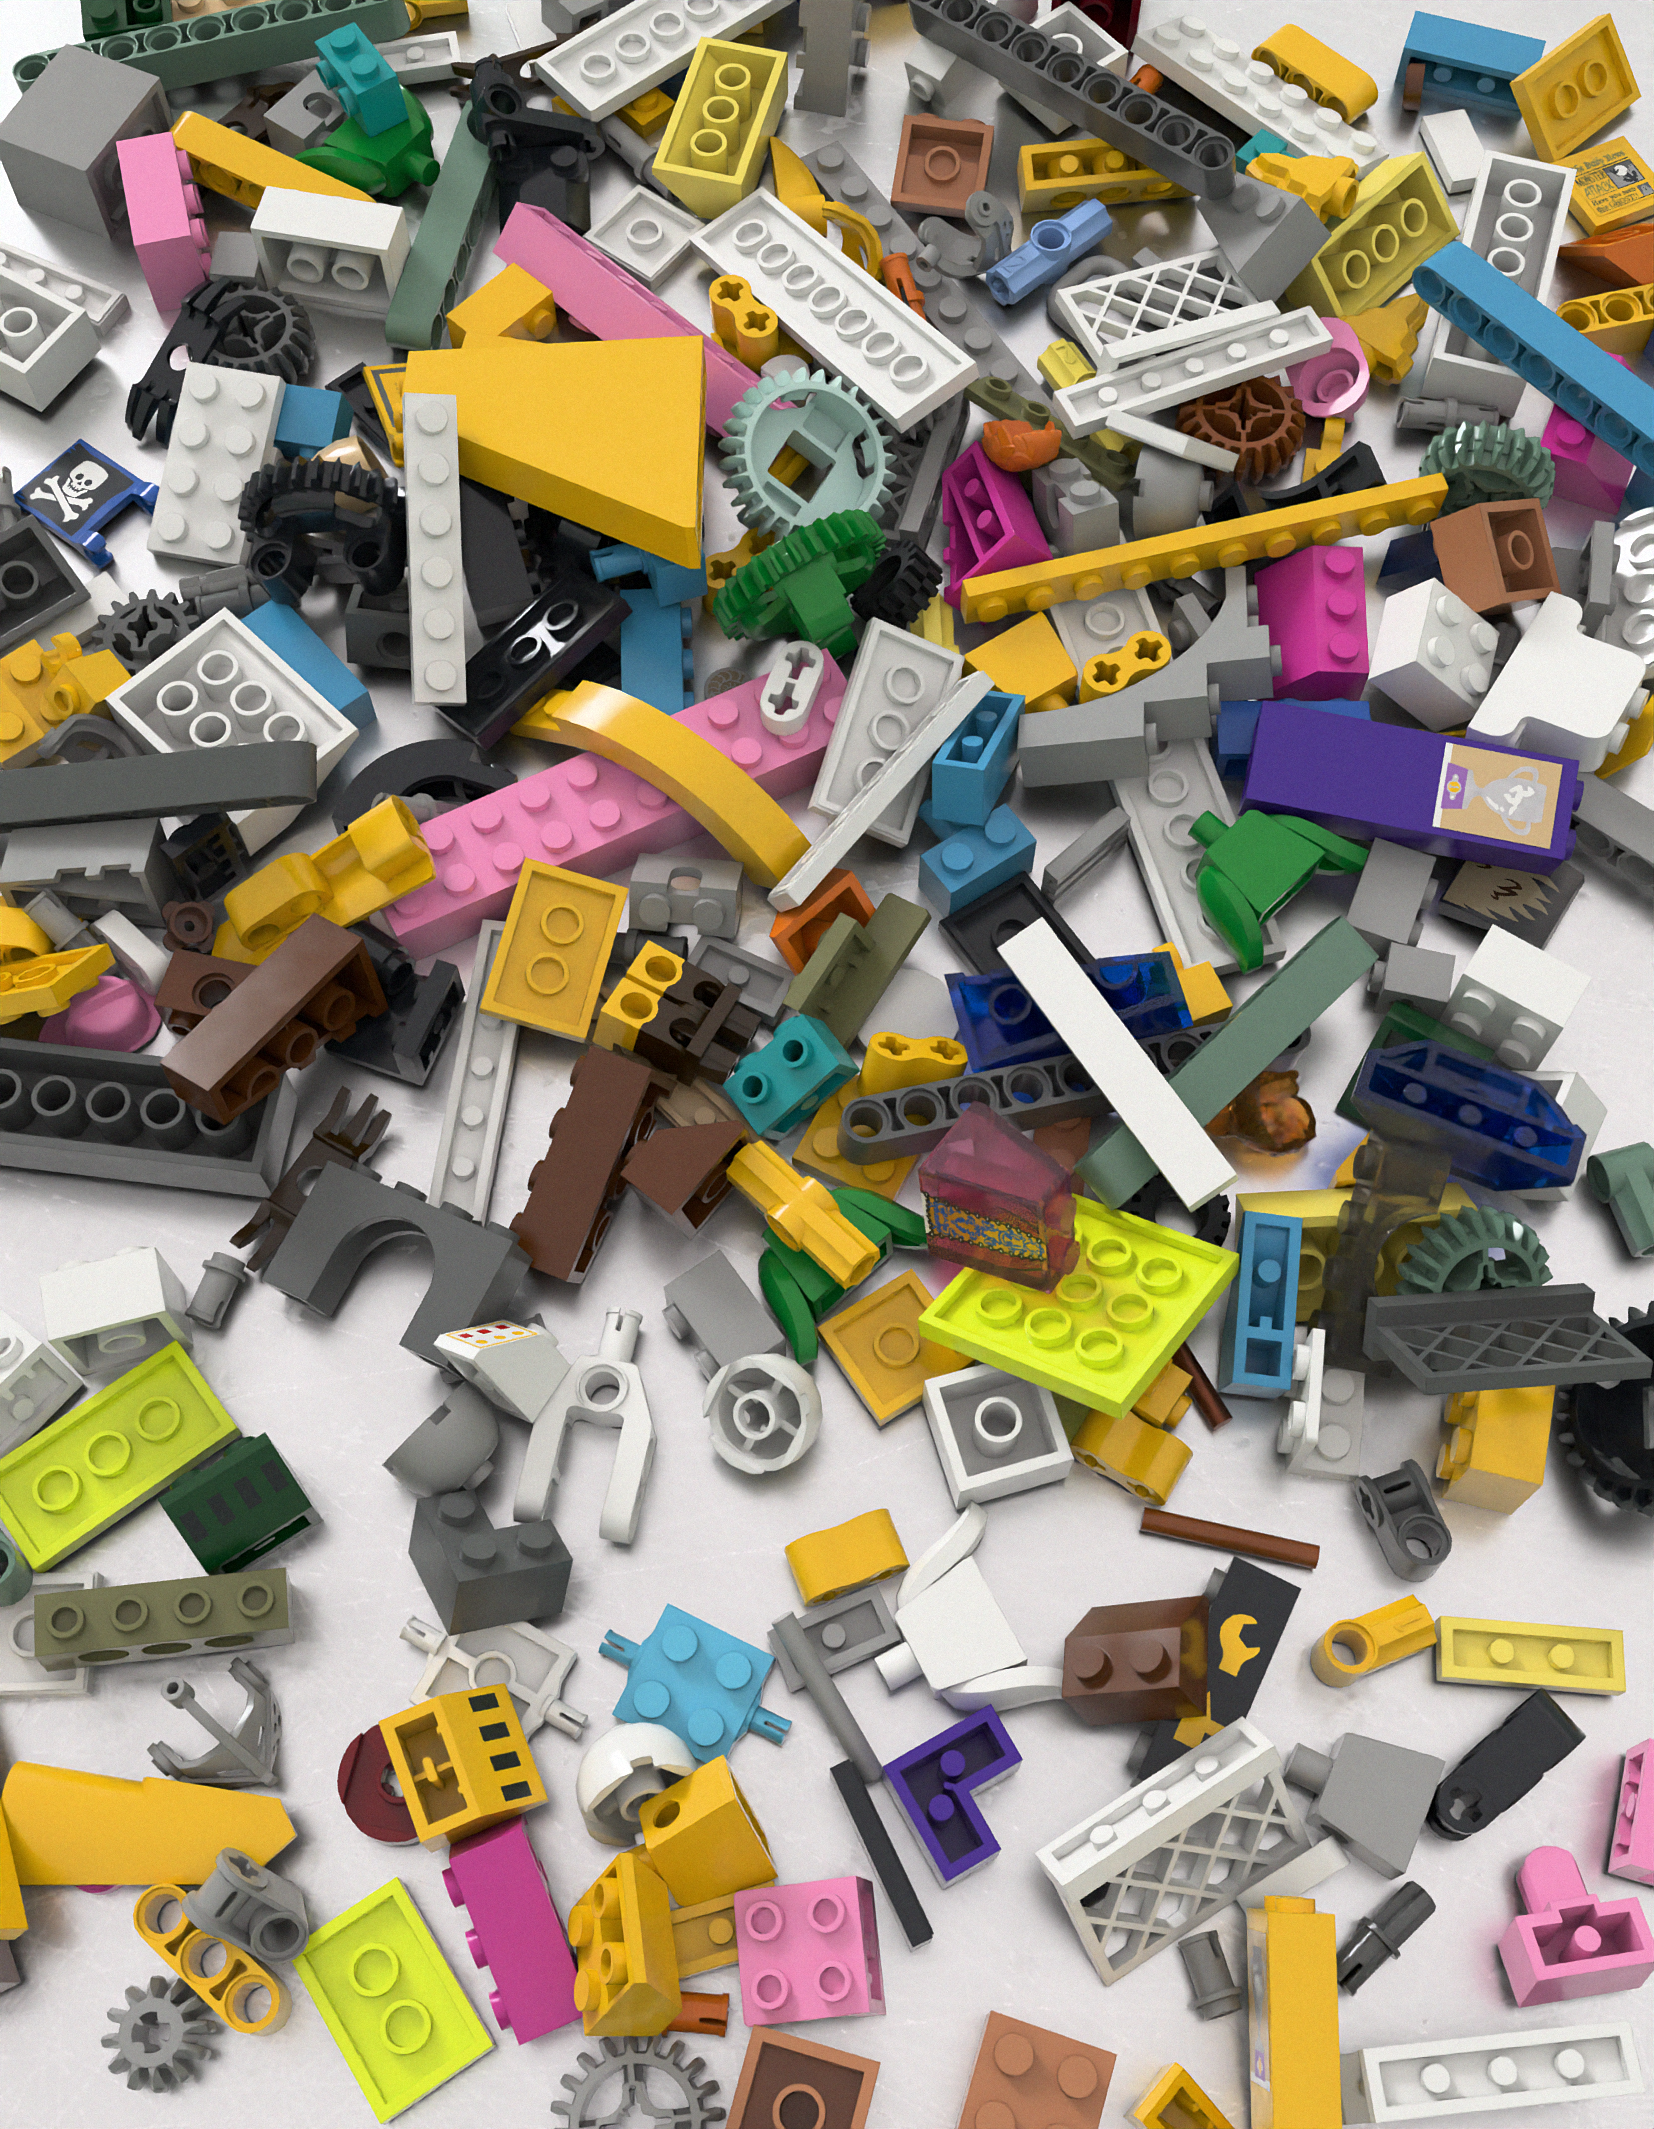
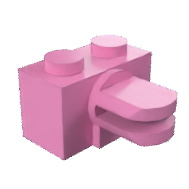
M1542 1846L1533 1850L1526 1857L1523 1865L1517 1872L1516 1882L1528 1915L1514 1917L1497 1944L1518 2007L1522 2008L1640 1988L1654 1971V1939L1638 1898L1633 1897L1600 1903L1597 1893L1588 1895L1578 1865L1572 1854L1557 1846Z

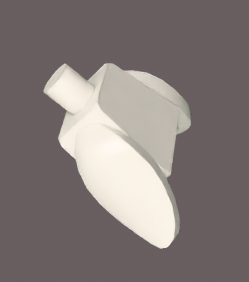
M972 1499L960 1519L912 1565L903 1577L896 1595L899 1611L894 1615V1619L904 1643L874 1658L878 1669L890 1691L922 1675L934 1699L945 1698L955 1709L976 1713L990 1704L996 1712L1039 1701L1063 1699V1670L1049 1666H1027L1028 1658L972 1557L985 1534L988 1513Z

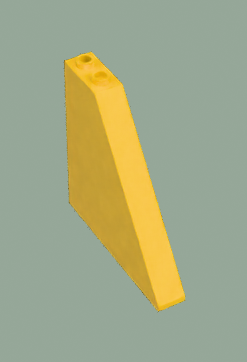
M703 335L409 351L406 372H400L398 376L401 402H395L393 406L394 425L397 433H403L402 397L404 392L456 395L460 475L688 569H701L707 405V368Z

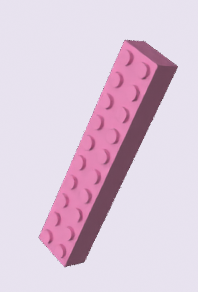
M822 649L824 676L808 719L801 730L787 736L775 735L769 732L761 721L760 699L771 672L670 715V717L692 730L723 753L750 776L774 801H777L816 783L848 682L828 649ZM800 662L797 668H792L793 679L798 680L802 669L809 667V664ZM786 696L783 706L780 709H775L776 714L784 715L787 709H792V697ZM588 751L420 824V829L433 858L437 876L432 882L382 908L380 912L393 938L407 947L409 956L417 962L479 934L483 919L506 921L525 857L600 880L636 864L639 853L658 854L708 832V830L683 807L642 777L610 759Z

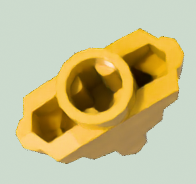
M1261 153L1245 169V175L1302 197L1323 224L1331 216L1345 219L1352 211L1359 191V182L1355 179L1359 170L1358 165L1354 163L1352 158L1336 156L1329 159L1310 155L1296 159L1279 153Z
M1417 293L1394 299L1385 308H1366L1356 316L1343 315L1339 318L1348 323L1357 335L1369 366L1370 377L1386 386L1392 383L1400 384L1412 370L1414 362L1411 356L1415 353L1419 344L1416 334L1424 327L1430 306Z

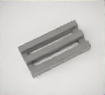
M1119 806L1110 810L1044 867L1041 891L1053 906L1126 844L1127 838L1124 836L1128 834L1129 828L1127 825L1130 823L1131 817Z

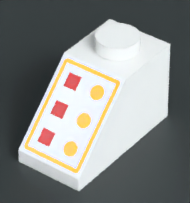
M500 1320L441 1334L433 1344L493 1408L530 1423L534 1422L571 1368L568 1361L556 1349L559 1343L557 1338L545 1328L534 1323H530L525 1328L506 1320Z

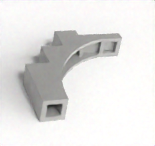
M1245 566L1225 568L1226 599L1218 615L1206 632L1188 650L1155 674L1130 687L1090 702L1057 710L1019 715L1017 749L1025 788L1148 777L1149 755L1159 754L1160 741L1212 737V715H1221V701L1273 698V677L1283 676L1281 646H1270L1269 625L1259 626L1257 585L1247 586Z

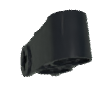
M1543 1688L1537 1690L1501 1723V1727H1497L1458 1762L1460 1765L1437 1785L1424 1821L1430 1832L1436 1837L1447 1842H1459L1484 1829L1500 1813L1505 1812L1525 1796L1544 1777V1772L1556 1766L1586 1738L1584 1732ZM1459 1798L1466 1808L1462 1811L1461 1818L1457 1820L1449 1810L1454 1806V1801Z

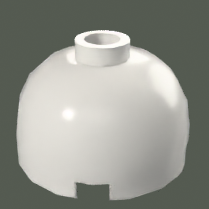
M751 1354L720 1368L708 1383L702 1404L703 1418L709 1416L710 1426L714 1433L709 1436L714 1449L730 1465L749 1474L776 1471L799 1460L817 1439L823 1419L821 1394L813 1378L796 1361L779 1354Z
M642 1722L617 1725L598 1738L582 1757L575 1785L577 1802L589 1836L603 1844L618 1846L636 1844L633 1834L643 1832L638 1813L642 1803L698 1769L694 1756L686 1742L663 1725Z

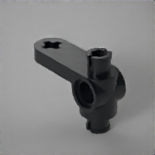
M492 57L481 58L474 64L476 77L472 79L469 85L472 109L467 116V126L477 141L488 146V156L491 160L496 161L498 159V150L500 162L511 161L518 154L517 147L573 146L583 151L586 157L589 158V161L596 159L604 152V135L602 127L598 122H591L587 118L528 108L526 100L521 91L515 86L513 78L504 73V66L500 59L496 58L494 60L495 69L492 65Z

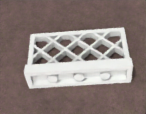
M1221 247L1059 289L1055 297L1056 304L1098 369L1095 377L1274 318L1281 314L1272 299L1264 302L1259 301L1237 275ZM1216 266L1224 280L1221 282L1197 272ZM1170 279L1185 286L1182 293L1157 285V281ZM1193 287L1216 295L1214 304L1189 296L1190 288ZM1129 290L1144 295L1141 303L1138 304L1115 296V294L1119 291ZM1152 298L1175 306L1173 314L1170 315L1147 307L1149 299ZM1222 298L1242 304L1243 307L1229 310L1219 305ZM1088 301L1102 306L1099 315L1079 309L1076 303ZM1108 309L1134 317L1131 326L1105 318ZM1181 309H1184L1204 316L1205 318H1201L1194 321H1187L1185 319L1179 318L1178 316L1181 312ZM1140 320L1164 329L1148 333L1137 329ZM1100 331L1123 340L1103 346L1097 334Z
M1243 1716L1035 1853L1044 1873L1053 1882L1098 1976L1107 1987L1235 1901V1896L1312 1848L1278 1770V1767L1283 1765L1275 1745ZM1260 1779H1264L1256 1806L1237 1802L1242 1791ZM1215 1812L1205 1840L1186 1837L1191 1825L1209 1813ZM1232 1816L1250 1819L1241 1846L1222 1843ZM1268 1822L1284 1825L1288 1837L1269 1850L1258 1849ZM1163 1847L1153 1874L1134 1871L1135 1865L1139 1860L1157 1848ZM1180 1850L1200 1853L1190 1880L1171 1877ZM1217 1856L1235 1859L1229 1877L1217 1885L1207 1883ZM1106 1882H1110L1101 1909L1083 1907L1080 1900ZM1128 1885L1148 1888L1138 1915L1119 1912ZM1165 1891L1184 1894L1180 1908L1176 1913L1167 1919L1156 1918ZM1112 1928L1133 1929L1127 1946L1107 1958L1104 1950Z

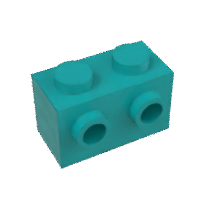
M355 22L338 28L332 33L314 41L320 58V62L316 63L315 67L323 85L328 91L332 89L347 116H353L369 138L409 119L397 74Z
M805 1014L791 1017L780 1024L773 1033L774 1039L761 1051L751 1053L741 1059L734 1067L733 1071L735 1074L722 1085L758 1136L782 1141L861 1071L825 1022Z

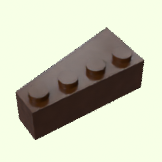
M314 912L159 1061L176 1096L223 1125H226L278 1088L281 1074L290 1068H297L302 1071L317 1060L315 1050L332 1038L341 1043L357 1032L355 1022L363 1016L369 1014L376 1018L389 1009L363 938Z
M590 1045L586 1056L582 1055L579 1057L570 1076V1086L573 1087L567 1105L565 1108L561 1107L556 1112L549 1128V1138L553 1140L544 1160L541 1159L535 1164L530 1174L528 1190L531 1191L524 1212H518L509 1226L510 1230L521 1237L517 1245L533 1258L530 1267L566 1282L582 1284L613 1219L612 1211L606 1209L610 1199L618 1200L629 1186L620 1175L626 1167L624 1166V1160L637 1142L642 1139L649 1140L658 1125L657 1120L653 1119L656 1102L659 1096L670 1100L678 1082L649 1067Z

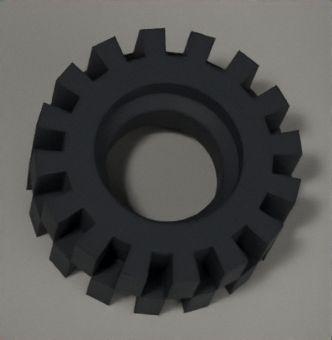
M904 539L902 544L899 541L893 543L891 551L886 548L880 552L881 557L876 562V567L871 577L852 592L854 596L850 598L851 608L864 621L868 622L871 618L875 617L905 630L907 622L914 623L919 619L917 613L921 609L926 611L931 605L928 602L929 598L936 597L939 592L936 586L942 583L943 577L940 575L943 573L942 568L916 543L909 539Z

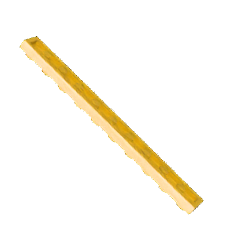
M1441 472L962 580L960 610L965 624L978 621L994 622L1005 615L1026 610L1034 612L1043 611L1057 603L1075 599L1081 601L1091 600L1102 593L1123 588L1135 590L1146 586L1150 582L1172 577L1184 579L1198 571L1220 566L1222 568L1236 567L1244 561L1265 556L1281 557L1292 550L1312 545L1329 546L1340 539L1362 534L1364 536H1373L1388 528L1401 525H1422L1433 518H1437L1449 488Z

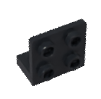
M226 812L176 817L183 826L177 828L170 835L169 839L159 847L187 902L198 903L200 901H207L211 903L247 875L239 856L244 852V849L235 835L228 829L233 823Z
M439 959L436 960L429 976L413 973L409 982L398 993L389 995L383 991L389 1009L376 1018L369 1014L363 1016L355 1022L357 1032L341 1043L333 1038L325 1043L326 1053L423 1086L466 995L457 965Z

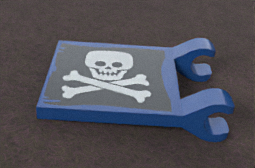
M80 438L14 494L15 503L20 506L23 512L28 515L33 513L40 524L76 548L96 568L102 569L114 557L111 552L105 549L107 543L104 537L97 533V531L133 500L153 518L159 486L152 482H144Z

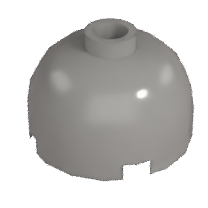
M1145 443L1139 455L1135 479L1141 480L1139 496H1133V528L1136 540L1196 528L1202 511H1211L1214 497L1213 481H1205L1202 464Z
M466 1380L443 1402L442 1406L428 1417L392 1453L382 1466L398 1482L413 1493L426 1497L449 1494L461 1486L466 1490H474L495 1469V1466L488 1460L499 1441V1425L494 1410L485 1398Z

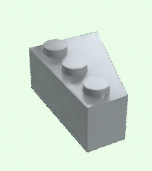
M800 0L798 26L803 27V52H797L796 68L804 69L798 90L794 94L793 109L845 117L860 67L866 68L869 62L871 40L864 39V32L867 33L869 29L871 4L865 3V0Z
M1236 171V187L1230 195L1220 200L1200 198L1195 205L1237 275L1260 302L1272 299L1275 303L1332 234L1302 197Z
M159 817L12 829L0 869V892L8 907L24 908L37 895L49 887L77 918L98 920L114 909L132 924L166 927L167 921L161 914L162 909L166 903L173 901L177 882L159 847L167 841Z

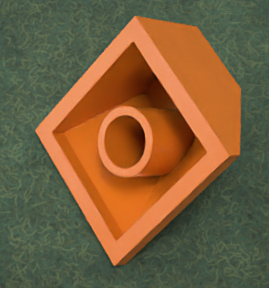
M1654 223L1634 224L1559 245L1557 257L1621 289L1654 283Z
M833 867L800 906L783 912H777L769 937L796 976L802 972L817 949L821 935L832 926L840 912L857 920L865 928L876 909L852 871Z

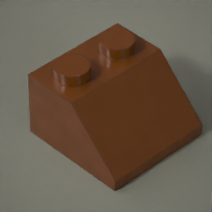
M738 1120L656 1130L649 1140L642 1139L632 1147L624 1160V1166L626 1167L620 1175L644 1204L691 1241L735 1188L727 1179L726 1170L731 1165L734 1156L748 1143L753 1144L754 1141L747 1128Z
M1205 1595L1092 1607L1065 1638L1062 1698L1090 1726L1207 1716L1208 1598Z

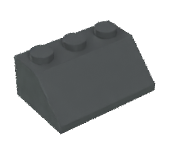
M33 513L0 532L1 653L92 598Z

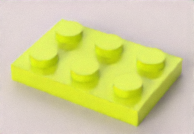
M395 1877L309 1935V1942L304 1951L296 1959L292 1960L295 1969L380 2124L385 2125L496 2047L399 1877Z

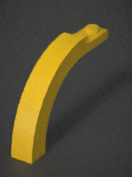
M585 680L573 692L552 688L509 729L513 735L588 750L610 759L642 777L664 792L699 821L724 846L736 862H744V872L755 885L774 889L812 846L781 807L728 757L672 717L619 690Z

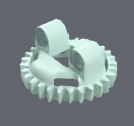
M805 367L798 369L793 373L792 377L785 369L774 376V380L769 376L763 378L757 383L758 389L750 387L742 395L745 402H737L730 409L736 418L728 419L722 428L733 437L722 439L718 443V447L725 452L731 453V456L721 460L718 463V467L732 471L733 476L728 478L722 485L723 488H737L739 494L730 504L732 507L745 504L736 515L738 517L737 521L749 530L759 527L757 536L760 538L772 530L776 532L774 536L775 544L782 540L783 535L788 536L798 531L801 525L806 527L811 525L817 518L824 520L833 512L841 514L846 509L852 511L859 509L869 512L874 521L878 520L885 513L880 504L888 502L893 494L884 486L894 482L897 477L896 474L886 470L885 467L893 463L897 456L885 453L883 447L892 441L893 436H880L877 428L885 419L883 417L875 419L870 417L868 412L872 402L867 401L859 404L855 400L859 387L855 386L847 393L842 391V376H837L828 385L825 382L823 369L812 375L810 380ZM808 396L805 406L801 408L774 410L769 407L780 397L781 403L793 400H805ZM862 433L866 437V440L860 443L864 454L865 468L873 467V473L864 480L858 474L856 459L852 449L854 439ZM785 442L820 470H823L831 463L833 464L809 503L768 473V468Z

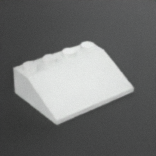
M226 607L104 698L118 727H122L144 755L284 740L313 743L317 745V789L359 736L358 728ZM306 804L226 812L233 823L228 829L235 835L244 851L251 857L287 828Z

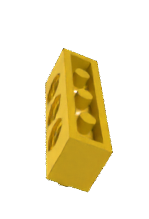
M1100 138L1025 145L1020 148L1016 171L1021 213L1074 208L1084 200L1090 201L1093 198H1096L1103 205L1198 196Z

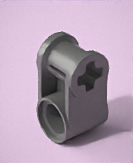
M1409 1459L1400 1464L1399 1470L1373 1479L1367 1475L1356 1478L1354 1485L1358 1503L1366 1520L1373 1527L1389 1566L1394 1573L1402 1579L1412 1582L1425 1581L1433 1576L1450 1553L1452 1538L1432 1497L1427 1478L1418 1463L1413 1459ZM1415 1537L1426 1542L1431 1550L1432 1558L1423 1559L1412 1554L1407 1547L1406 1538Z

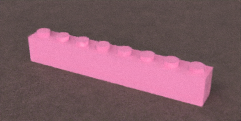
M516 202L492 251L507 263L506 268L514 262L553 292L555 307H562L570 314L568 320L571 324L587 333H594L602 341L703 335L707 368L706 431L720 438L733 437L722 428L728 419L736 418L730 409L737 402H745L742 395L750 387L758 389L757 383L762 378L548 210ZM781 397L769 406L774 410L799 408L791 401L781 403ZM785 442L784 445L782 446V448H781V450L779 451V453L777 454V456H778V455L781 453V451L786 447V445H787L786 442Z

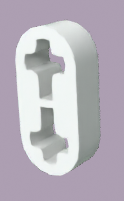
M794 641L785 645L778 653L760 699L762 724L769 732L775 735L787 736L795 734L803 728L808 719L824 676L823 654L816 645L808 641ZM800 662L808 663L809 667L802 669L798 680L793 679L792 668H797ZM786 696L792 697V709H787L784 715L776 714L775 709H780L783 706Z
M114 909L89 925L91 935L99 944L108 943L114 959L119 964V968L151 996L156 995L170 963L165 954L127 918Z
M1332 1834L1258 1883L1241 1892L1235 1898L1246 1914V1908H1264V1895L1300 1896L1350 1864L1351 1861L1334 1834Z

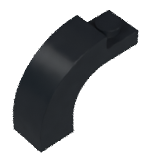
M1358 441L1316 476L1288 489L1261 491L1236 481L1213 500L1211 511H1202L1201 514L1205 524L1210 525L1387 485V482L1371 446ZM1308 547L1292 550L1288 554L1300 552ZM1265 556L1256 559H1268L1273 557Z
M453 739L415 742L396 748L365 767L346 788L332 815V820L337 834L340 836L348 830L349 824L371 810L374 798L381 792L405 797H413L418 793L430 795L433 800L468 804L518 782L517 774L511 773L501 765L493 763L481 764L476 743Z

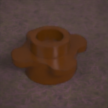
M170 901L164 905L161 914L167 921V933L163 937V945L168 951L174 953L175 948H197L200 952L207 953L213 949L216 936L212 933L216 911L212 904L207 901H200L198 903L184 902L181 904L178 901ZM191 922L194 925V930L187 931L184 928V924Z

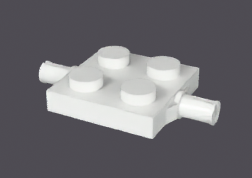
M414 1615L410 1616L406 1621L410 1628L421 1633L424 1637L403 1626L399 1638L428 1653L425 1672L408 1698L413 1705L416 1706L440 1695L505 1683L527 1742L532 1733L540 1728L545 1721L569 1734L573 1739H576L582 1732L580 1727L564 1719L563 1716L584 1727L588 1720V1715L558 1700L561 1684L578 1656L576 1650L525 1621L452 1636L448 1635L446 1629L440 1632Z

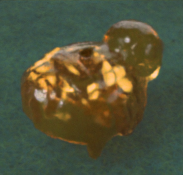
M1297 1070L1280 1073L1262 1071L1205 1126V1129L1221 1139L1235 1137L1255 1151L1268 1153L1270 1157L1278 1158L1279 1156L1299 1152L1310 1141L1317 1137L1315 1130L1317 1120L1307 1100L1297 1096L1300 1089L1296 1081L1299 1076Z

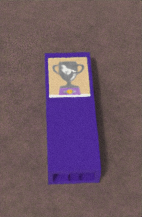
M1263 700L1255 720L1238 816H1243L1248 810H1258L1263 814H1287L1312 822L1339 836L1374 842L1375 837L1416 851L1550 877L1563 861H1569L1572 857L1577 834L1576 830L1569 829L1571 814L1576 812L1580 806L1584 782L1577 780L1579 760Z

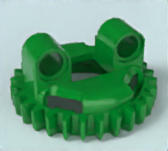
M846 509L841 514L833 512L824 520L817 518L811 525L806 527L801 525L798 531L788 536L783 535L782 540L772 546L767 545V549L758 556H752L751 561L746 566L737 568L735 576L726 579L725 586L718 589L717 597L714 598L712 604L717 623L729 640L734 638L736 641L743 637L746 640L752 638L756 641H763L777 634L796 631L801 641H808L816 645L820 650L827 648L834 661L859 647L852 632L853 629L850 626L855 619L846 598L873 574L876 560L881 557L879 552L886 549L884 543L887 542V539L869 512L859 509L854 511ZM773 587L774 590L764 593L769 588Z

